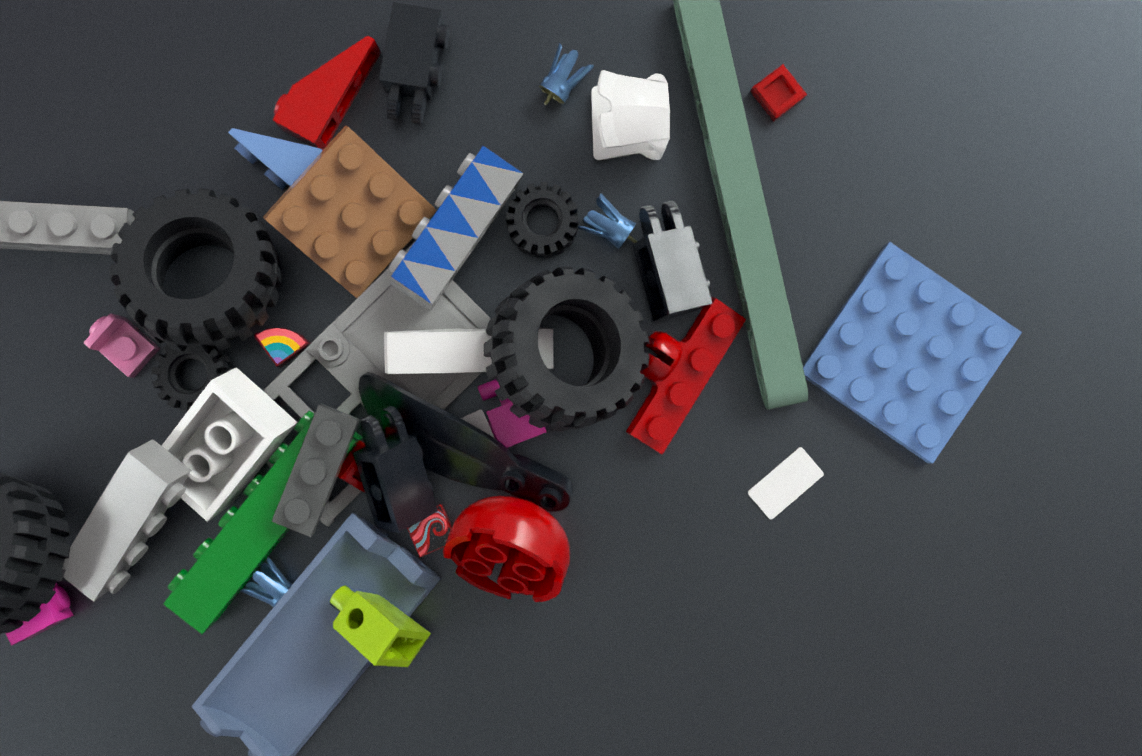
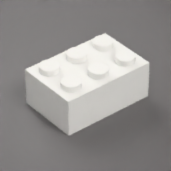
M237 367L209 382L162 444L163 448L192 470L183 483L186 491L181 499L207 522L234 503L298 423Z

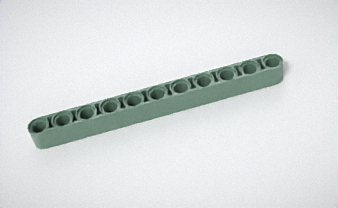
M673 0L741 308L746 319L745 325L762 400L767 410L804 403L808 401L806 378L720 1Z

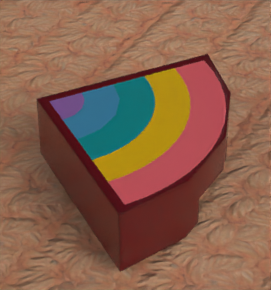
M267 328L254 334V337L270 359L279 368L303 352L311 344L301 334L286 328Z

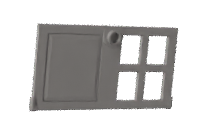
M387 269L263 392L273 401L280 396L301 418L309 410L313 412L289 386L315 360H318L351 393L336 409L346 414H350L360 403L363 405L359 393V379L366 372L381 376L415 396L445 410L482 372L385 373L384 332L455 328L487 329L491 318L453 280L433 309L429 311L392 286L390 279L393 272ZM268 459L266 463H267L270 467H272L273 464H271V463L269 462V459ZM349 484L331 502L328 500L320 519L321 523L329 527L334 522V518L362 491Z

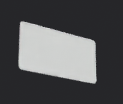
M799 447L752 487L748 494L769 519H773L818 481L824 473L806 451Z

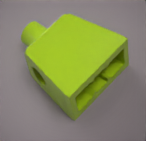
M345 585L336 590L330 599V605L339 612L333 621V628L374 666L409 667L431 634L378 594L362 591L353 592Z

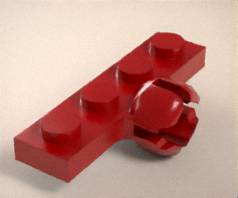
M711 297L712 304L701 310L688 333L681 341H677L669 334L660 331L654 332L648 337L649 344L646 347L658 354V357L656 358L649 354V366L641 370L640 373L651 381L652 389L626 432L660 454H663L746 321L743 316L717 298Z

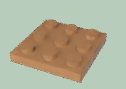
M344 126L263 218L353 296L358 298L396 257L399 251L413 238L411 236L424 217L430 219L437 210L348 126Z

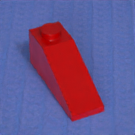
M367 35L293 84L288 94H283L278 99L274 108L275 116L273 121L282 131L309 146L324 150L381 54L375 39Z

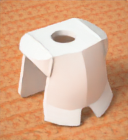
M602 70L599 75L598 85L593 87L591 91L594 158L600 161L640 153L652 160H660L670 139V105L668 83L662 74L655 73L647 79Z

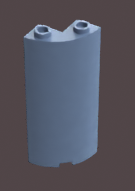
M351 513L191 706L201 718V727L214 737H239L249 749L248 756H295L371 664L369 660L333 628V621L339 614L330 605V599L335 591L346 585L353 592L362 591L378 594L410 617L441 578L405 546L400 547L397 543L391 541L387 537L388 534L382 529L376 528L374 524L359 515Z

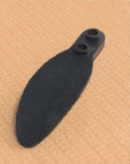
M366 372L360 377L359 393L367 414L378 419L382 427L381 430L384 436H386L380 416L381 411L389 406L398 409L405 424L407 434L409 436H416V440L422 448L425 469L471 486L503 490L520 499L532 502L546 511L558 512L568 507L573 493V485L563 474L525 456L512 454L502 443L474 425L415 396L381 376Z

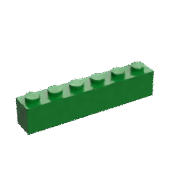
M310 410L294 427V430L299 434L291 444L282 443L272 454L269 462L273 466L264 477L258 474L245 488L243 493L248 498L240 508L232 506L221 518L218 525L223 529L216 538L212 540L208 537L194 552L193 557L197 562L189 572L186 569H182L167 587L172 593L163 605L201 634L215 624L239 594L240 590L251 579L253 573L259 569L290 530L271 521L315 413ZM357 432L354 434L345 459L359 440L363 438Z

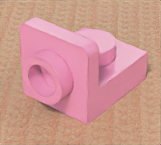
M112 313L99 318L89 330L90 336L84 341V344L89 349L99 351L127 377L134 378L160 350L151 339L126 317Z

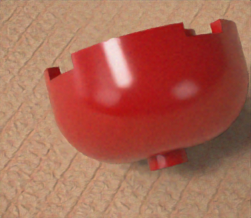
M492 496L470 504L459 514L444 546L443 556L444 558L452 559L457 565L455 573L480 590L511 600V593L533 595L532 598L535 602H543L555 598L562 589L570 563V545L563 527L555 517L542 507L516 497ZM495 563H503L497 583L489 579L487 576L492 574Z

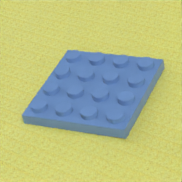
M888 242L803 363V370L808 381L925 462L933 464L1022 332L896 245Z

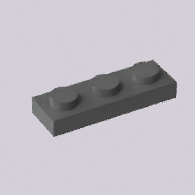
M324 404L318 405L271 522L309 537L314 535L361 419Z

